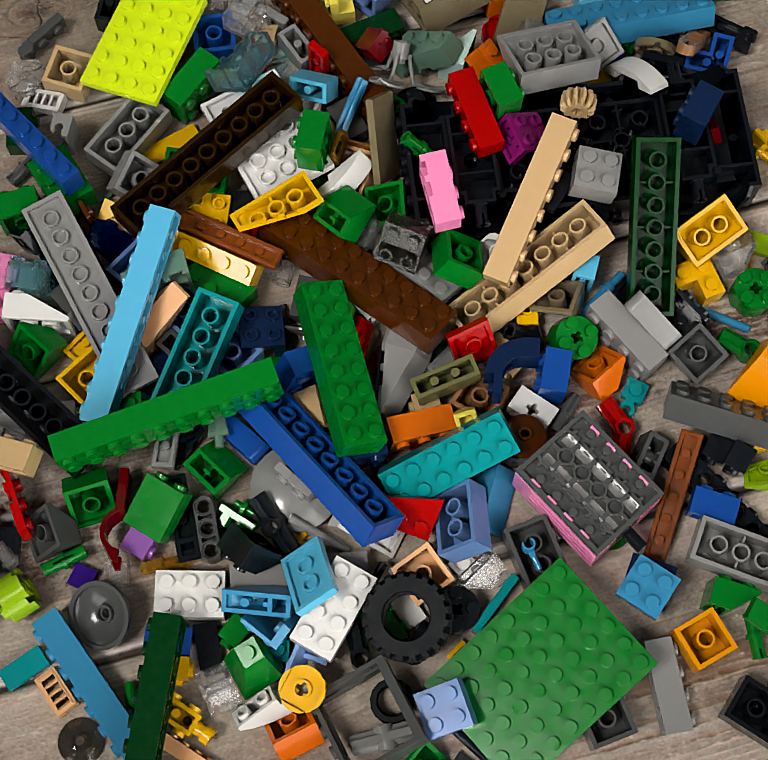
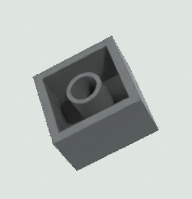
M694 321L681 333L682 337L666 352L669 354L670 360L689 381L697 385L725 360L729 353L701 322Z

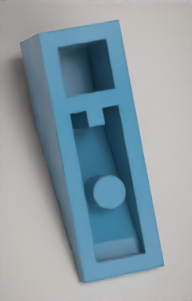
M265 585L222 589L221 612L291 618L295 612L288 586Z

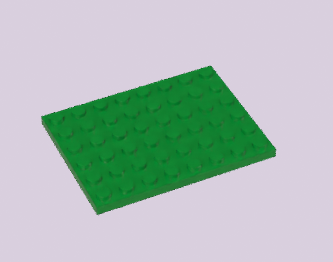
M559 557L434 673L424 685L429 689L455 678L463 679L478 721L477 725L463 729V731L488 760H555L659 663L564 560Z

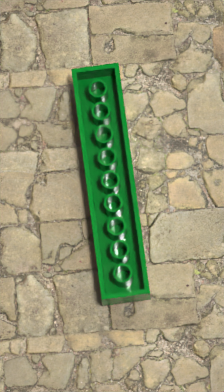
M271 357L56 432L48 435L47 438L55 462L66 472L72 473L81 470L84 465L102 463L106 457L112 455L114 457L122 456L127 453L126 450L144 448L151 441H163L169 439L171 434L189 432L196 425H209L215 421L214 419L222 416L224 418L231 417L238 410L244 408L245 410L256 408L258 403L276 401L284 392Z

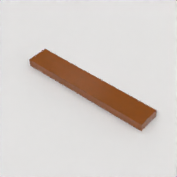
M191 209L186 210L181 215L178 226L179 230L272 271H276L284 255V250L246 233L239 232L237 229Z
M681 429L663 488L665 494L659 501L643 553L646 557L663 563L666 561L704 436L702 434Z

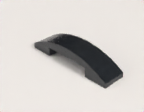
M185 473L169 476V481L174 484L175 482L181 483L188 488ZM191 500L174 531L179 563L202 558Z

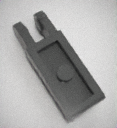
M59 13L51 17L18 47V54L22 61L29 63L35 58L36 52L39 49H44L53 37L63 33L66 24L64 18Z

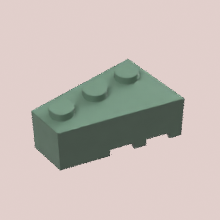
M183 248L169 253L157 293L173 281L177 282L184 290L194 288ZM127 269L125 272L120 273L122 280L124 275L128 273L129 269Z

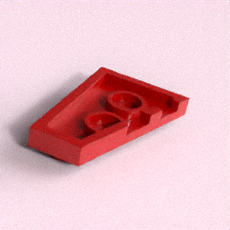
M0 469V473L6 481L2 483L9 501H13L9 506L17 531L24 541L32 539L31 529H34L31 517L26 514L29 506L26 498L21 496L20 491L24 490L20 478H15L12 472Z
M386 495L405 516L397 530L428 541L444 503V498Z

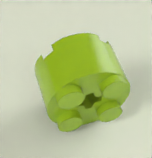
M19 568L13 569L0 578V613L6 620L11 618L14 622H20L42 606V603H39L41 597L30 579L25 580L21 577L24 573Z

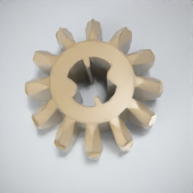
M568 87L561 95L560 111L564 112L565 116H571V119H587L589 116L594 115L597 106V95L593 93V90H587L586 87Z

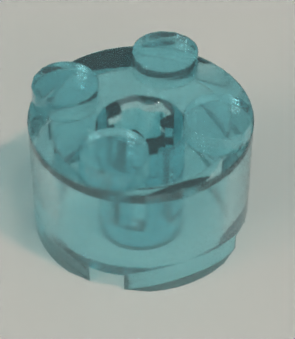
M12 256L11 261L7 263L4 289L10 291V287L31 296L40 297L41 292L48 296L52 269L47 265L48 262L35 259L34 262L25 261L23 257Z

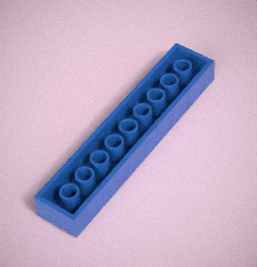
M283 386L284 394L278 400L258 403L256 408L245 410V408L238 410L242 417L248 421L255 431L259 433L284 463L290 467L362 547L394 536L405 516L349 456L336 457L332 438Z

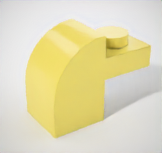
M319 0L336 25L356 22L353 0Z

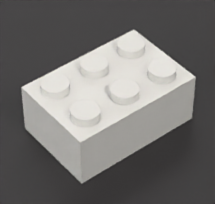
M156 570L154 611L181 615L186 621H226V612H221L222 589L227 588L228 581L226 571Z

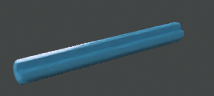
M362 77L356 78L333 134L340 130L348 131L368 85L366 79Z

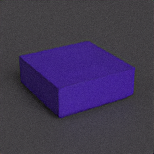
M77 562L67 584L78 589L83 584L96 580L99 573Z

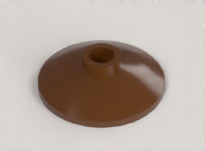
M527 414L513 416L507 421L521 449V452L513 456L523 459L529 458L546 443L545 427L537 418ZM527 431L529 436L526 438L522 437L521 432Z

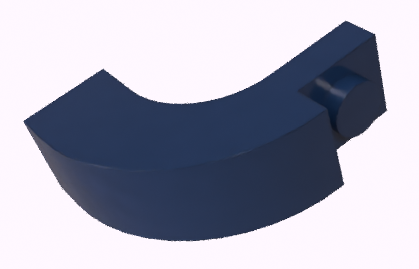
M516 338L503 343L494 350L487 361L483 383L488 384L487 394L491 395V403L500 404L503 377L508 371L521 367L537 369L540 358V338Z

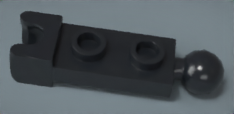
M716 14L714 26L701 28L710 32V37H712L714 32L734 36V50L744 55L748 54L751 43H755L758 36L756 30L748 26L742 27Z

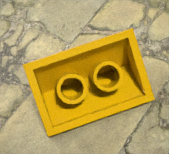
M722 194L678 227L677 250L697 268L749 229L726 194Z

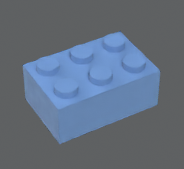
M467 479L433 497L435 499L436 497L444 498V503L435 522L438 556L457 563L492 550L486 489L484 486L471 479Z

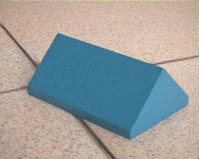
M497 463L472 476L470 479L485 487L490 535L502 539L501 533L505 528L514 491L512 482L515 472Z

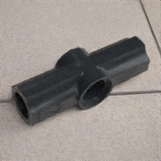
M265 491L247 502L260 521L261 531L264 536L271 538L285 557L301 547L288 527V518L278 512ZM272 521L276 524L277 528L273 527Z

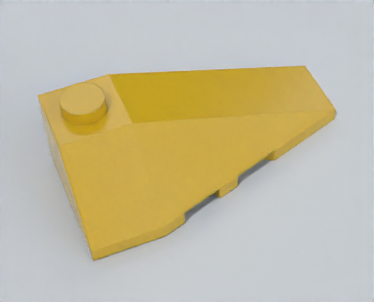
M302 170L229 216L239 232L307 213L323 203L324 200L305 171Z

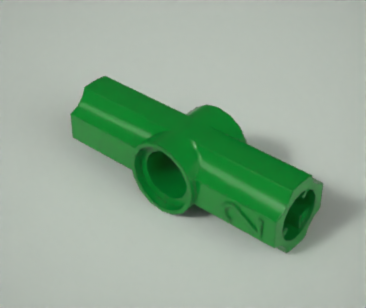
M726 327L721 330L716 338L726 351L735 355L737 360L744 364H747L760 346L757 340L746 339ZM745 348H748L752 355L748 354Z

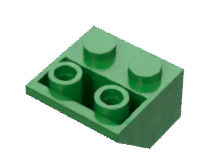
M345 185L323 198L324 202L319 205L313 218L339 238L356 243L377 205L351 186Z
M215 440L198 448L183 463L185 470L216 501L249 470L225 445L224 448H215Z
M720 574L706 583L699 609L706 611L713 607L719 616H723L751 601L753 597H758L761 595L762 590L756 589L755 585L751 583L741 582L740 584L734 582L732 577Z

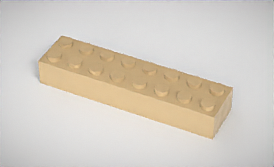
M582 199L535 236L532 243L528 242L525 249L528 251L524 263H519L517 268L519 275L516 282L511 283L509 288L483 277L470 290L468 289L448 306L458 312L456 324L460 328L486 316L492 333H496L612 242L615 237L608 225Z

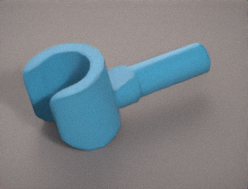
M530 538L531 548L525 547L522 541V551L525 554H529L537 571L541 570V564L535 553V540Z

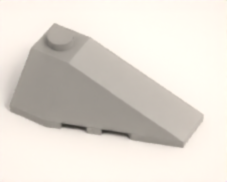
M388 327L382 342L384 363L380 365V371L383 372L382 384L379 385L377 404L380 415L384 418L400 414L413 392L409 379L424 373L433 353L432 350L429 355Z

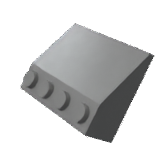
M575 19L497 35L503 60L508 68L511 67L514 71L515 81L518 86L522 87L524 95L598 79L602 58Z

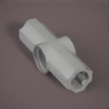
M402 721L396 724L388 723L374 727L370 731L349 736L353 756L355 757L377 750L381 752L396 748L399 744H403L413 738L414 735L407 722Z

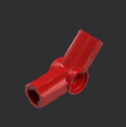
M613 396L599 404L596 409L611 428L612 440L629 456L635 423L626 416ZM618 425H626L629 432L627 434L621 433Z

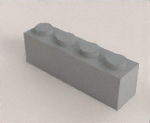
M671 636L643 641L640 644L659 663L647 674L661 736L694 730L695 718L693 712L689 711L688 708L689 693L687 688L683 687L681 678H684L681 664L677 663L676 655H678V648L676 642L672 641Z

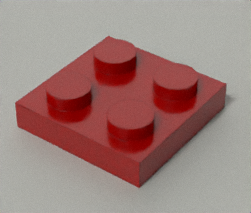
M486 316L445 334L454 361L472 353L478 365L488 360L494 350L497 349Z

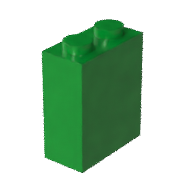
M160 471L146 474L122 521L157 543H169L193 495L187 492L188 488L178 482L174 484L168 480V475Z

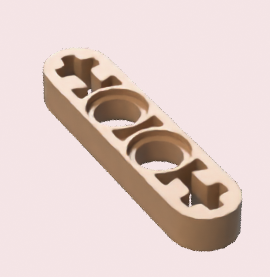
M703 29L691 30L678 40L675 51L685 56H694L708 44L711 33Z

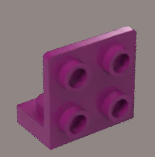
M537 112L506 113L497 122L505 140L502 151L508 164L515 165L528 152L536 151L545 130L542 119Z

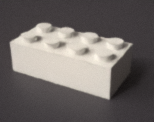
M338 555L331 564V568L339 592L302 616L289 637L292 642L330 664L361 612L362 607L365 605L367 594L371 593L374 589L373 586L377 583L378 579Z

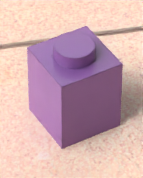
M133 527L129 529L119 546L124 552L144 563L148 559L152 560L158 550L156 541Z

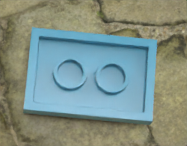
M315 536L281 560L294 609L299 616H304L339 592L323 540L319 536Z

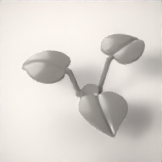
M394 40L386 65L367 60L363 55L361 56L371 70L391 71L389 79L376 76L369 77L368 81L374 84L385 85L390 88H403V82L393 79L397 64H405V60H408L411 84L416 89L430 93H443L446 91L445 86H433L415 81L411 60L412 54H409L410 42Z

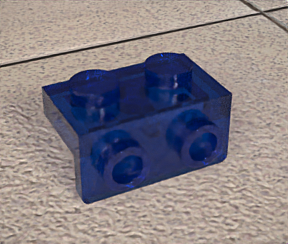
M97 219L86 238L92 248L112 263L133 242V237L127 232L121 231L115 221L111 219Z

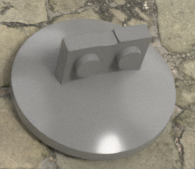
M274 450L266 454L257 464L251 478V499L265 491L279 513L284 514L287 518L294 514L316 528L330 518L332 513L326 509L321 501ZM272 521L273 527L277 528L276 524ZM291 523L288 525L292 533L305 532Z

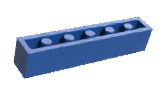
M0 92V129L68 197L85 184L80 171Z

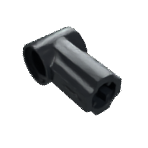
M512 321L505 325L502 332L504 339L510 341L524 337L540 338V351L544 349L543 337L538 325L525 327Z
M362 623L353 624L346 636L351 665L354 670L362 666L357 665L354 661L358 655H365L368 659L367 662L371 661L368 640Z

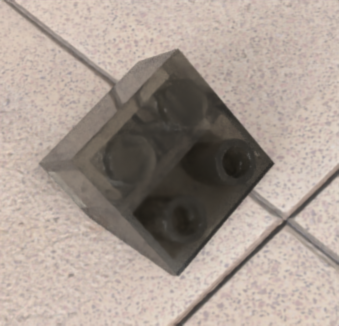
M392 211L385 220L374 259L415 274L428 245L433 226Z

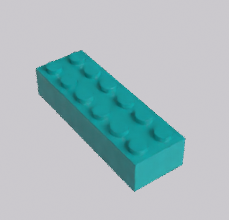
M198 287L150 399L216 376L245 309L239 302Z
M497 406L380 467L378 477L388 495L432 498L521 452L520 444L501 409Z

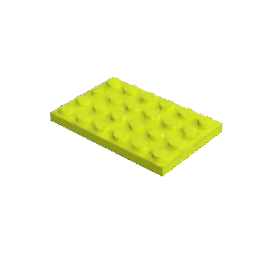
M120 0L79 81L84 86L157 107L206 8L207 0Z

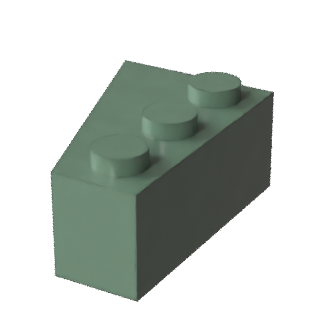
M407 30L402 36V40L410 42L409 54H412L411 60L415 74L422 73V69L426 68L435 70L454 65L464 49L451 31ZM405 60V64L398 63L396 68V74L400 79L405 78L406 74L410 73L408 60Z

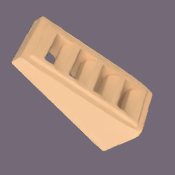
M54 666L34 680L58 718H62L80 705ZM51 675H54L55 679L44 686L42 682ZM58 682L60 686L49 693L48 689ZM61 690H63V691L65 692L64 694H62L60 697H58V698L55 699V700L52 698L54 695H56L57 693H59ZM66 697H68L69 701L66 702L64 705H62L61 707L57 705Z

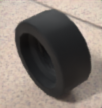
M384 679L372 690L370 697L371 710L374 716L383 723H400L405 720L402 712L397 715H388L381 711L379 707V695L383 690L389 688ZM398 679L413 708L414 696L410 686L403 680Z

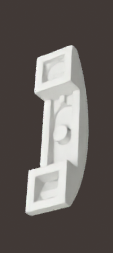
M625 57L603 68L605 73L613 77L623 74L636 80L638 89L650 95L668 87L667 80L659 71L637 57Z

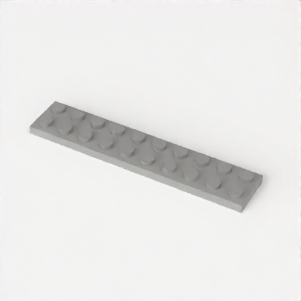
M58 190L21 211L99 359L102 351L101 343L109 330V319L114 315L116 309L115 301L117 295L62 191ZM140 342L122 399L159 380V375L142 342Z

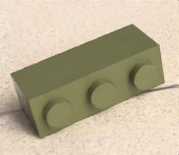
M471 353L409 380L418 403L422 406L482 381V378Z

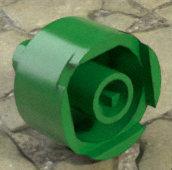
M760 268L746 269L740 272L728 292L729 303L742 316L757 317L768 309V270Z
M576 315L563 318L551 326L547 338L548 345L550 344V347L572 350V361L587 358L597 346L598 328L583 316Z

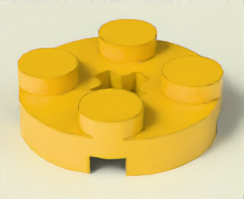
M297 665L288 669L282 675L278 691L283 705L288 710L299 714L308 713L323 703L327 692V684L321 672L309 665ZM305 682L307 684L306 688L309 691L307 694L303 693L300 696L298 694L299 689L296 687L298 684L302 685Z

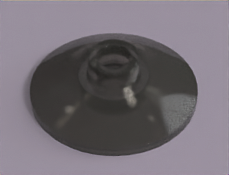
M85 717L69 721L62 728L58 737V749L61 756L65 760H97L105 747V738L97 729L99 724ZM82 736L84 743L78 746L76 739Z

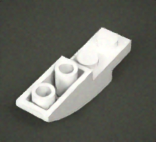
M359 149L327 175L329 180L317 189L321 197L325 198L345 185H349L356 190L372 168L371 159ZM319 205L308 211V213L313 216Z
M312 662L309 664V666L316 668ZM305 682L302 685L298 684L296 687L299 689L298 694L300 696L303 693L307 694L309 691L306 688L307 684ZM269 685L231 714L237 728L242 731L269 724L289 715L292 711L283 705L278 688L273 690Z

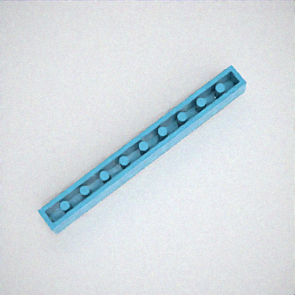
M150 204L149 209L144 213V224L142 230L137 234V245L129 259L130 267L128 273L123 277V288L121 294L116 298V309L114 315L109 319V330L101 343L102 351L100 357L94 364L95 373L93 379L88 383V394L79 410V419L87 422L116 412L119 409L182 217L175 210Z

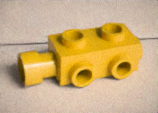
M174 691L173 709L170 712L168 722L174 726L171 731L182 739L185 735L191 738L194 734L199 738L198 741L207 746L216 734L217 729L202 723L204 717L199 715L202 710L191 702L186 706L180 701L182 696ZM191 717L192 723L188 726L184 725V719Z

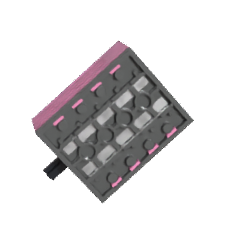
M584 410L520 465L515 471L512 482L516 490L540 515L546 513L553 529L590 567L621 538L637 553L641 551L647 543L633 527L655 508L665 494Z

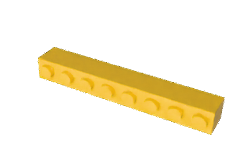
M105 198L97 218L127 231L114 218L110 208L118 200ZM177 229L172 244L173 251L183 248L185 258L247 286H257L264 270L263 266Z

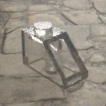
M487 551L482 553L454 580V583L464 588L496 589L505 583L506 578L511 573L496 553Z

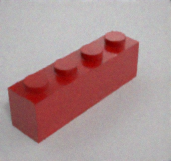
M473 66L449 73L445 88L447 94L453 97L455 113L461 116V126L463 132L469 135V146L472 152L475 151L477 157L481 158L502 151L505 140Z

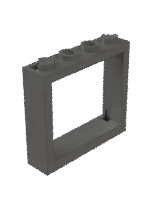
M382 654L326 686L327 692L323 703L311 711L314 718H319L322 724L319 726L320 732L325 739H329L332 745L329 747V750L335 760H350L324 705L380 672L414 737L375 760H399L430 742L388 660Z

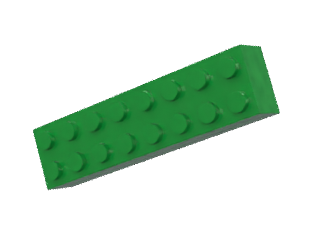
M331 280L300 283L293 297L336 457L377 453L388 440L343 281Z

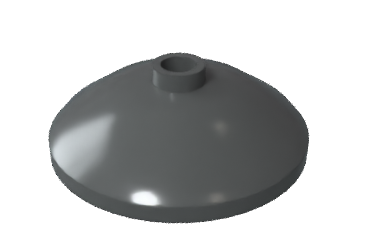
M94 580L80 586L72 596L69 605V621L75 636L85 646L94 650H108L119 645L126 637L130 628L131 612L126 597L118 587L107 581Z

